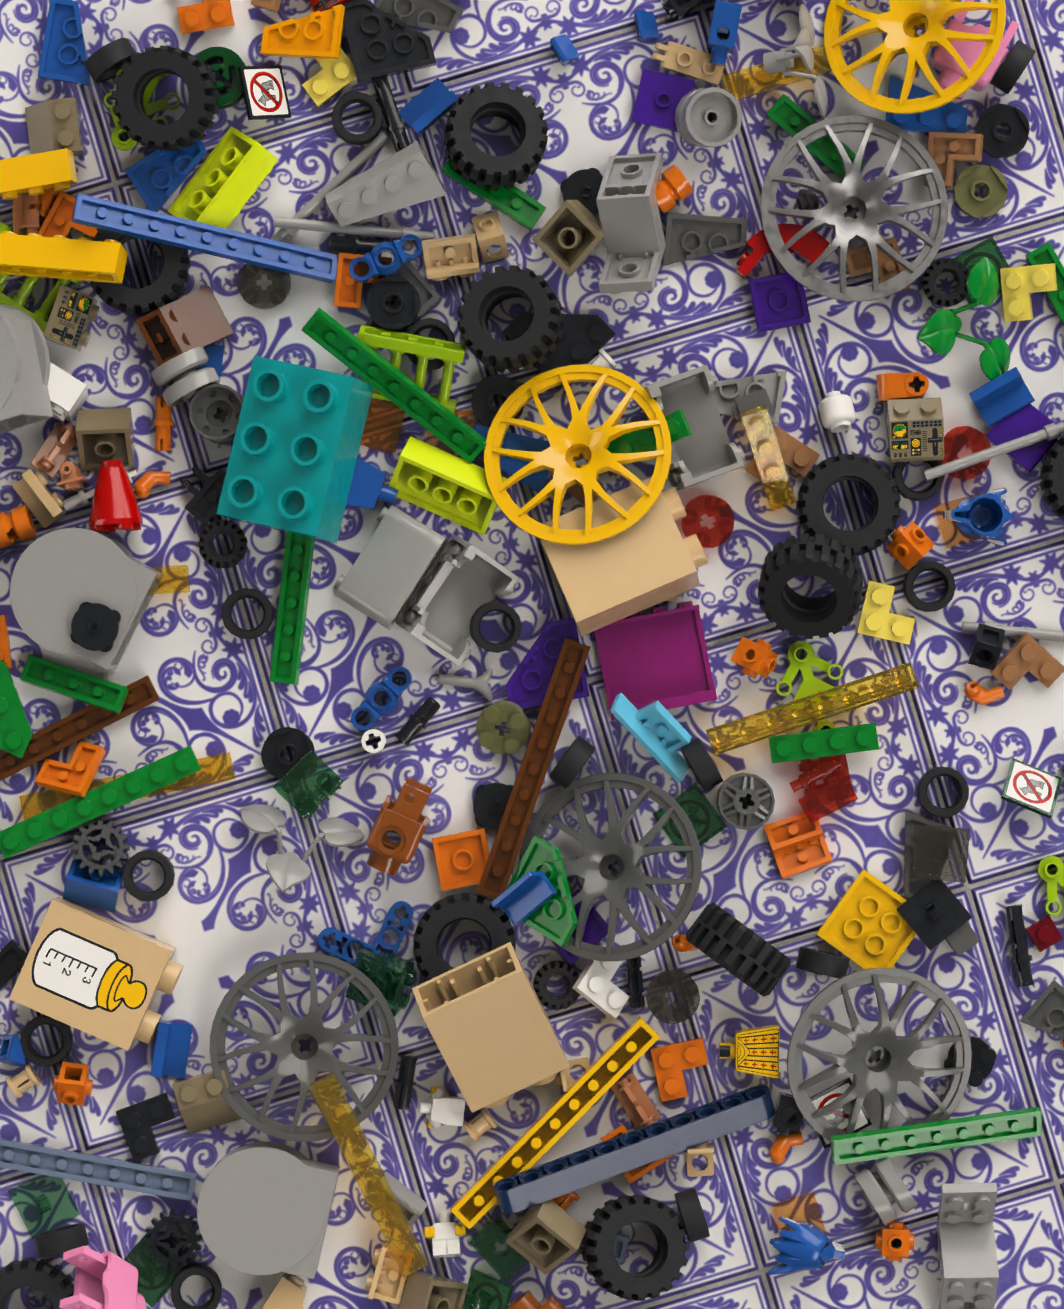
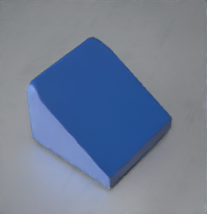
M636 11L634 13V21L639 41L645 42L659 38L654 13Z
M566 34L550 39V47L562 66H566L579 58V53Z
M17 1034L5 1035L3 1037L0 1048L1 1063L12 1066H23L26 1064Z

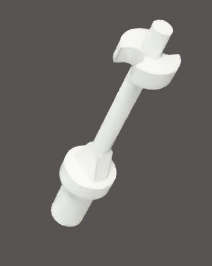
M127 470L130 482L133 483L131 477L138 475L136 470L132 472ZM80 489L78 494L63 500L65 510L67 511L82 503L84 505L88 504V498L94 496L95 489L87 492Z

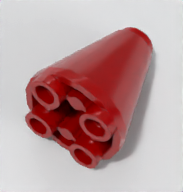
M122 460L102 461L101 468L98 469L89 527L92 531L100 533L116 532V527L117 530L125 531L141 530L143 518L126 467H123Z

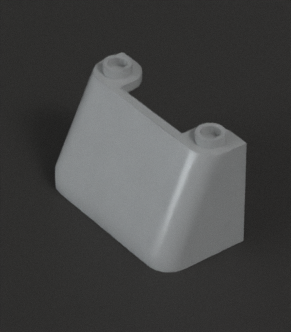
M707 364L645 387L646 391L649 392L650 398L655 399L664 416L682 409L693 433L671 444L672 454L668 477L672 487H675L677 492L744 466L745 455L740 445L736 446L734 442L730 443L712 392H714V386L717 385V379L713 370H709Z
M394 505L389 509L387 507L383 508L377 518L380 524L346 577L341 574L333 587L337 590L335 596L388 630L393 626L398 612H401L427 568L435 559V554L441 550L447 541L444 536Z
M454 535L446 541L403 606L401 612H398L395 622L417 639L457 666H460L471 654V643L467 638L471 634L469 627L472 615L484 603L492 602L496 595L499 597L510 595L514 591L519 577L469 542Z

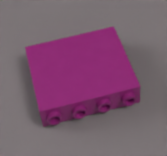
M692 601L677 603V609L668 611L666 606L651 608V614L640 616V612H637L625 619L594 631L611 720L616 719L611 713V707L616 695L620 693L637 710L657 700L666 710L717 700L699 605L693 606Z

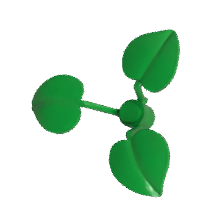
M982 256L981 260L972 267L967 278L968 293L975 300L957 309H940L936 311L925 323L916 338L939 355H945L951 351L956 337L982 345L985 350L982 351L979 357L980 366L985 376L992 381L1008 371L1010 364L1008 344L1002 338H993L988 344L986 341L959 333L962 322L957 316L958 313L978 306L980 302L984 306H989L994 302L999 289V281L996 269L987 257Z

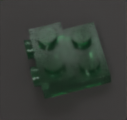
M361 948L357 953L354 967L364 973L378 987L388 1002L394 1017L401 1009L405 1010L410 1000V994L406 993L407 988L413 985L417 972L413 971L414 963L391 953L384 957ZM350 982L346 998L367 1005L369 1000Z

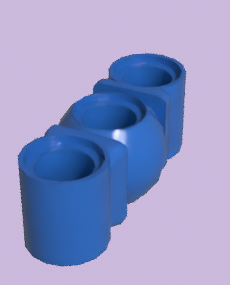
M407 234L400 240H394L393 243H378L372 248L370 254L368 252L364 256L356 257L352 260L349 266L350 275L357 283H366L371 278L379 277V275H393L399 271L402 264L405 265L408 261H413L420 257L422 254V242L416 235ZM414 241L418 245V250L414 254L405 253L403 250L405 242ZM381 253H391L394 257L393 262L387 266L380 264L378 257ZM365 263L369 267V272L366 276L359 277L354 273V268L357 264Z
M395 667L382 681L372 684L367 689L365 700L351 714V721L355 728L359 730L370 729L374 726L376 720L395 710L399 697L412 683V674L408 669ZM397 671H403L407 675V683L404 686L399 687L393 683L392 678ZM378 691H385L389 695V702L385 706H379L375 703L374 697ZM362 710L369 712L371 715V721L366 726L359 725L356 720V715Z

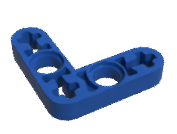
M406 901L395 902L385 918L374 945L332 927L321 931L318 937V944L321 949L374 974H383L388 971L413 918V908ZM401 906H405L406 913L409 914L408 918L403 917L399 925L404 926L403 931L396 926L387 924L389 919L393 923L395 922L397 914L394 912V909H400ZM394 930L397 933L398 940L394 945L384 943L382 936L385 931ZM332 932L335 934L334 939L342 942L343 937L347 938L348 941L343 946L342 953H339L337 949L340 946L332 944L330 947H327L323 936H328ZM357 943L362 947V955L359 958L354 959L347 954V947L350 944ZM378 944L384 949L393 950L392 955L386 952L383 961L387 963L385 967L374 968L375 963L371 960L373 957L377 958L380 955L381 950L376 949Z

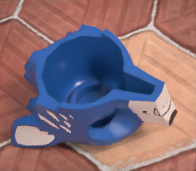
M1001 488L964 499L958 504L956 509L944 511L943 519L955 521L958 528L965 534L1006 547L1007 540L999 536L1001 533H1005V528L1002 526L1007 521L1015 519V515L1004 507L1006 501L1001 499V495L1007 493V488Z
M786 1217L778 1218L787 1227L781 1229L779 1233L781 1237H776L769 1241L781 1253L775 1255V1260L781 1262V1264L774 1265L768 1271L769 1275L790 1273L798 1270H814L825 1265L831 1258L844 1259V1245L828 1239L825 1233L815 1224L795 1221Z

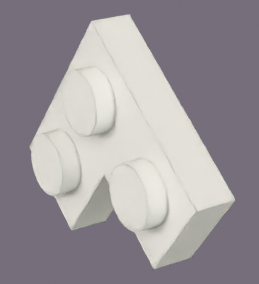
M589 960L572 988L610 1019H616L629 998L627 994L611 982L622 961L604 962Z

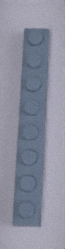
M0 1138V1167L181 1200H193L197 1173Z

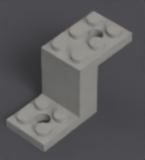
M662 153L609 156L596 198L607 249V258L598 284L600 293L619 294L621 292L633 291L643 293L654 289L666 246L655 193L663 165Z
M996 1183L942 1184L936 1225L942 1282L938 1309H994L999 1281L993 1226L997 1198Z

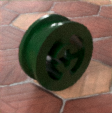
M210 47L196 55L198 60L205 63L206 66L213 61L224 60L222 64H213L210 68L217 75L222 74L224 79L232 84L230 72L236 69L237 81L234 88L229 93L219 96L220 99H216V106L219 109H226L239 103L244 96L238 67L246 66L239 55L225 47ZM216 81L217 83L214 85L215 89L219 92H224L228 89L220 81Z

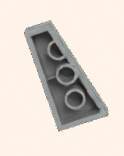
M418 141L328 192L325 194L328 207L342 227L445 196L447 193L444 184Z

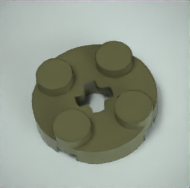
M981 164L966 168L958 176L953 187L956 205L964 214L974 219L988 218L996 214L1004 206L1008 191L1007 181L1003 174L992 166ZM974 186H986L988 190L985 192V195L987 197H976L974 195L976 191Z
M506 700L496 701L492 705L485 707L478 717L476 724L478 741L481 746L494 753L515 754L527 742L531 731L529 718L527 719L523 709L518 704ZM506 722V726L510 728V731L502 733L496 725Z

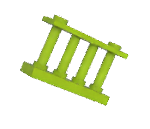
M0 221V233L12 230V228ZM0 274V304L12 305L25 311L36 321L44 334L49 319L47 316L54 306L60 285L67 287L71 281L80 286L82 282L80 280L59 279L39 310L35 309L32 313L24 308L27 304L25 301L41 277L29 276L16 295L13 294L9 298L2 292L5 289L3 285L10 275Z
M361 325L357 338L374 351L378 348L389 349L391 352L390 364L400 370L402 354H405V352L416 354L418 360L414 383L424 389L428 359H442L444 367L439 396H431L452 413L455 412L458 400L449 397L455 364L458 362L463 363L467 348L465 344ZM375 388L373 389L372 398L390 401Z

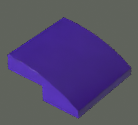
M1028 404L997 422L985 437L996 446L1042 430L1043 426L1054 422L1033 405ZM1046 439L1006 454L1011 460L1031 473L1057 439L1051 441Z

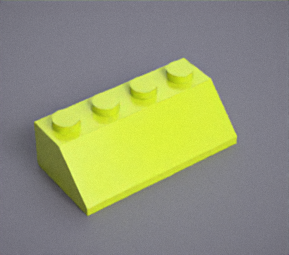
M231 126L167 212L175 217L227 229L234 218L239 215L249 198L254 195L264 178L272 171L278 159L257 141Z
M412 436L409 437L389 484V487L398 490L396 497L485 535L498 506L488 486L485 469Z

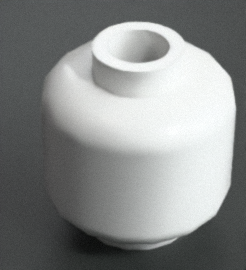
M832 391L827 393L818 405L824 428L831 430L833 433H839L852 427L851 424L854 423L856 414L850 396L841 394L840 391Z

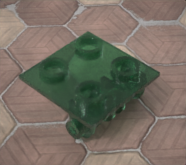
M311 749L273 788L306 819L313 816L312 814L319 808V805L323 807V801L325 799L329 801L330 798L328 796H332L338 789H341L340 785L344 781Z

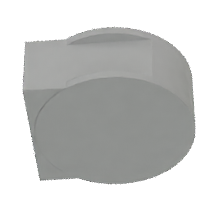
M0 304L1 435L53 417L47 386L50 375V356L44 334L29 314L20 308L7 304Z
M82 528L59 529L35 540L18 559L10 583L11 606L22 630L41 647L59 654L79 655L106 670H114L127 649L164 574L136 560L121 542L110 535ZM83 602L100 603L112 610H117L121 614L119 633L110 651L87 650L72 641V619Z
M271 1141L252 1142L230 1151L211 1170L203 1183L198 1197V1225L207 1247L222 1263L245 1274L272 1275L284 1272L314 1279L340 1166L310 1160L290 1146Z

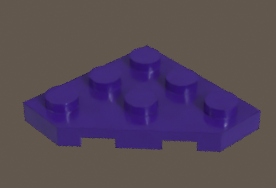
M574 618L547 623L506 683L508 701L518 704L522 709L542 705L565 638L579 642ZM584 668L573 699L590 696Z

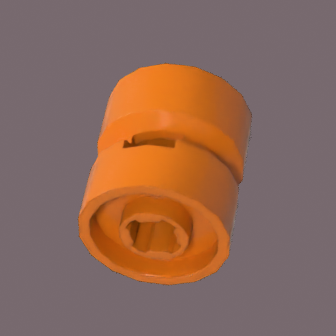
M674 164L661 173L662 179L658 180L655 189L658 208L663 215L676 206V199L683 201L694 192L688 180Z
M26 504L11 509L10 514L6 512L0 513V549L15 544L16 539L23 542L37 537L35 525Z

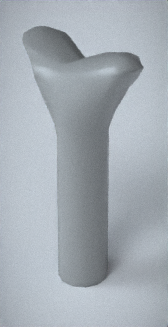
M489 668L477 678L439 674L438 684L472 688L484 695L489 702L493 699L488 684L493 674L492 668Z

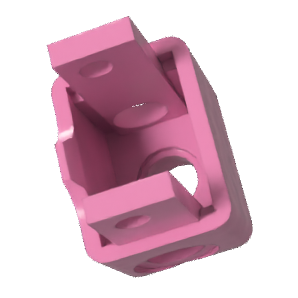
M965 0L964 2H974V0ZM968 12L957 14L955 19L951 18L945 27L947 30L989 34V29L981 24L975 26L962 24ZM1012 20L1003 35L992 63L984 75L971 87L972 90L981 92L990 82L1009 53L1007 46L1020 25L1019 23ZM986 42L950 43L970 69L979 57ZM942 46L936 47L930 64L934 69L940 71L936 81L941 89L944 90L960 79L965 73L947 50ZM966 92L956 99L962 100Z
M81 1246L64 1252L63 1260L76 1266L73 1296L61 1299L59 1308H145V1298L141 1293L137 1292L139 1273L136 1267L110 1251L98 1253L86 1246Z

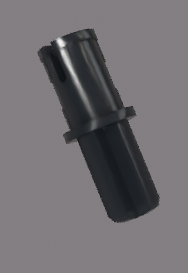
M332 235L329 239V250L365 255L368 252L370 254L371 247L383 242V240L359 238V235H356V238Z
M432 697L427 698L414 715H409L411 718L395 736L408 746L422 728H427L425 725L440 709V704Z
M401 1055L398 1079H395L397 1087L394 1108L408 1110L410 1107L412 1087L416 1085L414 1075L417 1057Z

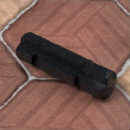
M639 956L626 960L627 968H629V993L632 996L630 997L631 1008H643L645 1006L644 996H642L644 992L642 970H640L642 965L641 957Z

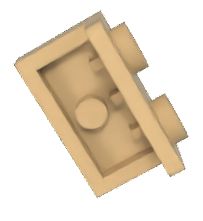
M475 233L422 240L427 279L443 281L448 279L449 276L456 275L466 278L480 272Z
M29 468L21 474L23 478L14 484L13 488L40 524L47 528L66 513L62 508L65 503L56 492L52 494L46 487L49 482L39 470L35 472Z
M385 1243L382 1244L381 1250L375 1249L372 1265H376L374 1276L368 1275L364 1289L369 1292L367 1299L373 1300L375 1298L397 1305L400 1304L414 1251Z

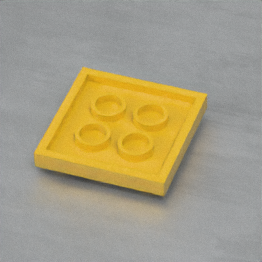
M862 869L816 933L863 969L892 968L916 935L914 930L896 910L907 900L864 869Z

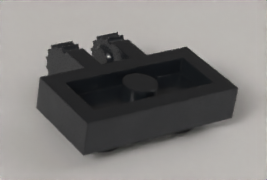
M195 465L191 469L193 474L206 483L202 489L198 491L185 478L180 483L194 495L185 508L205 526L217 513L226 472L220 468L210 479Z

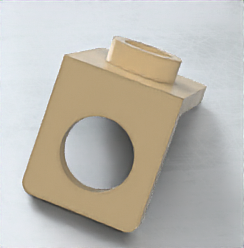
M495 211L473 217L472 222L483 262L488 263L509 257L498 212ZM491 245L501 246V250L498 253L489 254L487 252V248Z
M588 1057L569 1060L570 1067L560 1071L556 1077L557 1086L563 1085L564 1092H568L567 1088L576 1081L570 1076L571 1068L574 1065H581L587 1070L590 1067Z
M705 1142L686 1149L687 1175L689 1177L714 1175V1147L712 1144ZM703 1155L707 1158L708 1165L704 1170H696L693 1167L692 1160L695 1156Z

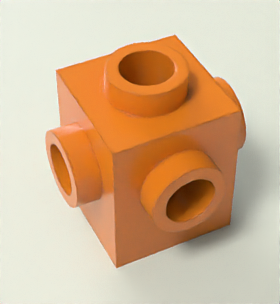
M912 521L906 528L900 525L890 535L893 540L886 548L895 559L909 570L935 544Z
M742 636L731 661L743 667L741 672L756 679L757 675L767 678L768 674L776 667L778 654L770 650L771 644L759 638L754 642Z
M62 1061L60 1073L55 1075L53 1091H57V1103L84 1106L86 1096H91L93 1080H89V1065Z
M893 1221L886 1226L880 1225V1232L875 1233V1249H879L880 1254L886 1256L888 1261H902V1257H909V1250H914V1234H910L909 1228L903 1225V1222ZM898 1238L901 1244L899 1247H892L891 1241Z

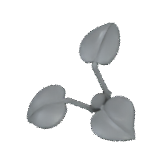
M799 2V24L801 31L793 45L780 48V51L764 53L763 64L766 74L782 72L783 76L810 79L814 84L813 89L820 110L821 121L825 120L828 109V93L822 76L790 71V68L794 67V58L801 57L809 73L814 70V54L812 51L815 41L814 23L805 3Z
M264 804L249 805L239 810L243 824L251 831L260 834H269L273 831L276 833L278 854H273L267 858L266 869L281 893L309 878L311 870L305 862L321 839L324 838L325 842L330 846L346 847L358 843L364 838L363 832L352 823L336 817L326 818L319 823L318 829L321 833L317 834L300 859L299 855L294 852L283 854L282 833L279 827L286 824V818L281 811Z

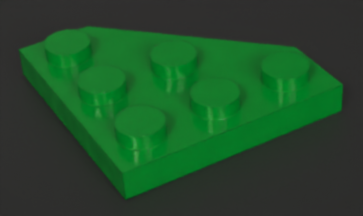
M0 660V749L23 758L34 733L26 717L8 665Z
M533 836L507 889L527 872L543 871L557 894L523 922L559 946L565 947L578 921L560 849L540 836Z

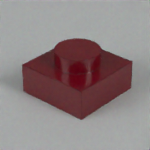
M1050 915L1025 928L1038 952L1063 939Z

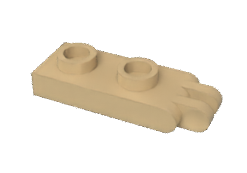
M668 41L667 45L656 43L655 49L665 52L664 56L657 53L652 55L653 60L661 62V68L715 86L719 85L725 66L710 64L711 54L672 41Z

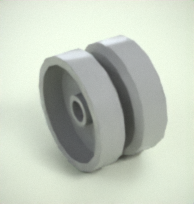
M709 87L690 91L681 98L676 107L675 123L677 131L686 142L693 146L718 147L725 145L735 138L741 127L742 113L740 104L731 93L721 88Z
M203 346L184 352L151 372V376L157 386L164 387L170 385L162 394L168 408L190 401L200 389L220 382V378L214 368L207 367L201 369L209 360Z
M883 1158L874 1162V1168L880 1176L879 1180L876 1181L871 1171L867 1168L857 1172L854 1176L863 1189L861 1193L873 1212H877L886 1226L897 1219V1213L891 1205L892 1201L895 1200L901 1211L905 1213L917 1207V1204L890 1160Z

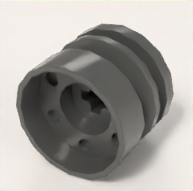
M222 384L207 385L200 389L192 398L189 407L190 422L195 431L213 443L220 445L233 444L244 397L231 387ZM221 411H225L229 414L225 416V422L218 419L222 416Z
M739 773L723 781L717 792L716 804L718 812L724 821L735 828L750 830L758 828L768 821L774 810L775 799L773 790L764 779L755 774ZM750 794V800L753 801L752 806L747 805L743 809L739 798Z

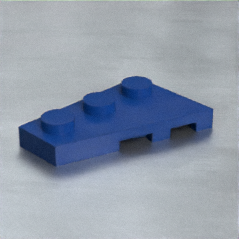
M50 0L38 77L91 86L90 74L84 66L87 54L79 3L72 0Z
M890 75L888 98L900 99L904 80ZM912 84L908 99L922 98L933 93ZM953 102L921 113L894 114L886 112V121L906 132L929 134V132L966 133L968 109Z
M196 140L193 142V146L187 149L180 148L179 151L156 150L125 169V172L148 209L158 212L208 151L201 140Z
M476 424L475 431L487 439L489 427ZM506 432L502 444L504 449L528 452H542L551 447L549 441ZM484 447V449L477 455V456H479V457L482 458V459H484L485 447ZM502 455L500 457L501 470L510 476L530 463ZM548 470L533 473L519 482L539 493L545 486Z

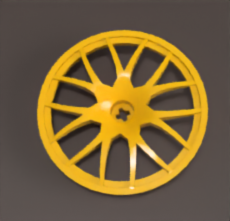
M830 0L824 23V45L828 63L833 74L845 90L859 102L873 109L894 114H914L939 108L969 90L984 75L992 63L1004 34L1006 23L1005 0H990V3L959 2L960 0H889L891 11L882 14L867 12L848 5L849 0ZM991 10V24L988 35L957 32L944 29L943 27L949 17L968 11ZM845 11L868 21L841 36V26ZM918 29L926 30L924 34H917ZM883 32L887 35L881 45L847 66L842 51V44L867 34ZM950 42L986 43L979 57L969 69ZM942 46L953 56L965 73L960 79L944 90L941 89L928 65L926 55L931 47ZM908 53L907 69L900 99L888 98L877 94L883 76L897 55ZM879 60L872 87L869 90L858 82L852 72ZM920 66L937 93L922 98L908 99L918 67Z
M568 365L543 372L531 378L507 398L498 410L489 428L486 439L487 445L484 451V467L487 483L493 498L508 519L520 529L534 537L556 544H590L611 538L627 530L637 523L654 505L664 488L670 470L672 454L671 436L668 424L659 405L654 398H650L649 392L638 382L623 373L602 366ZM568 383H596L579 411ZM562 384L569 400L572 420L567 429L556 426L538 397L540 393ZM603 385L610 386L626 394L602 426L590 429L588 425L590 412ZM534 399L545 425L514 419V417L530 400ZM631 399L641 407L650 420L617 425ZM509 425L539 434L549 441L551 447L542 452H528L504 449L502 444ZM653 427L657 451L611 453L607 450L610 442L616 438L636 430ZM501 455L530 462L503 483L500 465ZM584 457L587 464H582L581 468H578L575 461H580ZM656 458L654 472L647 487L634 474L622 466L623 464ZM542 470L554 472L553 479L521 509L514 503L507 492L509 487L533 473ZM607 471L619 474L640 488L644 493L626 512L599 485V474ZM578 484L583 487L585 495V530L559 529L560 511L565 493L568 488ZM594 493L621 516L607 524L591 528ZM554 494L553 527L537 522L526 514Z

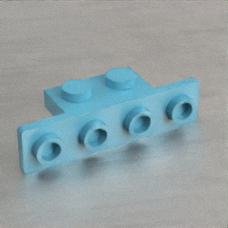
M622 693L616 695L611 707V713L623 724L631 735L640 742L676 782L683 781L688 763L676 750L689 744L692 736L658 700L637 710Z

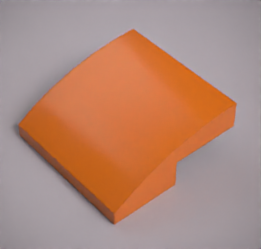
M814 808L763 826L782 880L833 862Z

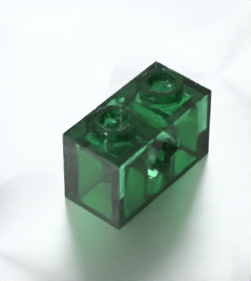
M493 1217L469 1239V1243L506 1282L528 1260L508 1244L506 1245V1253L503 1251L496 1252V1243L498 1242L501 1245L506 1243L505 1240L512 1230L502 1219L497 1221Z

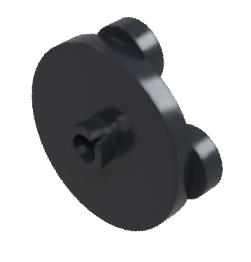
M596 168L583 169L574 172L567 179L563 180L560 189L563 193L564 202L566 200H579L593 215L598 214L596 198L603 179L600 171Z
M83 602L72 619V641L87 650L110 651L119 633L121 614L117 610H112L100 603Z
M491 783L480 785L476 788L473 811L475 822L479 827L493 830L499 829L514 785Z
M969 1035L972 1059L968 1083L973 1087H978L992 1072L997 1054L984 1039ZM954 1043L949 1049L947 1059L944 1061V1068L954 1067Z

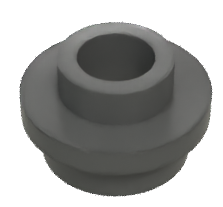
M810 189L798 191L796 204L799 210H817L819 208L818 198L814 191Z

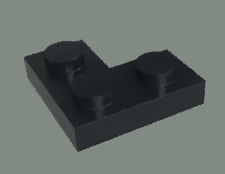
M167 1092L116 1111L134 1162L160 1153L152 1127L176 1118Z

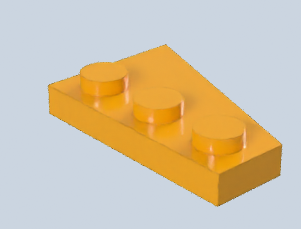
M339 4L333 6V9L322 12L316 11L310 13L309 16L299 19L292 18L265 26L263 28L260 53L264 56L339 59L345 6Z

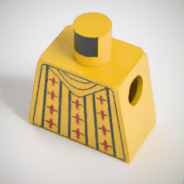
M768 1025L735 1031V1043H719V1059H735V1070L739 1072L779 1078V1026Z

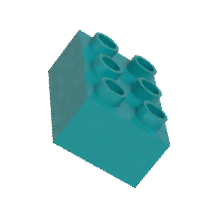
M254 356L216 514L244 523L337 543L374 387L352 376Z

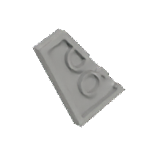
M787 370L718 381L717 385L714 386L712 394L720 415L734 417L731 408L735 406L734 401L736 399L766 389L775 414L760 421L778 424Z

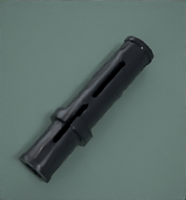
M388 77L371 80L387 125L386 133L390 135L397 153L410 145L405 131L407 129L406 123L402 122Z
M1022 904L1007 906L1005 910L1013 954L1011 963H1014L1017 987L1034 985L1030 964L1032 955H1029Z

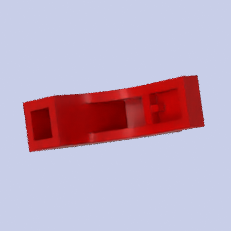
M777 224L784 244L805 227L797 224ZM764 230L757 232L746 242L745 246L752 253L745 252L736 263L739 266L736 273L742 279L746 278L765 255L772 252L766 240ZM812 230L788 248V251L799 256L810 266L829 247L830 243Z

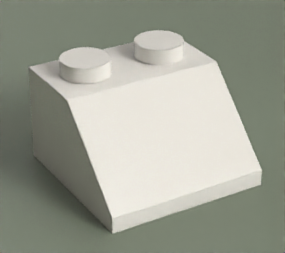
M50 362V375L47 386L53 417L61 422L66 419L71 423L77 415V410L81 409L88 398L87 385Z

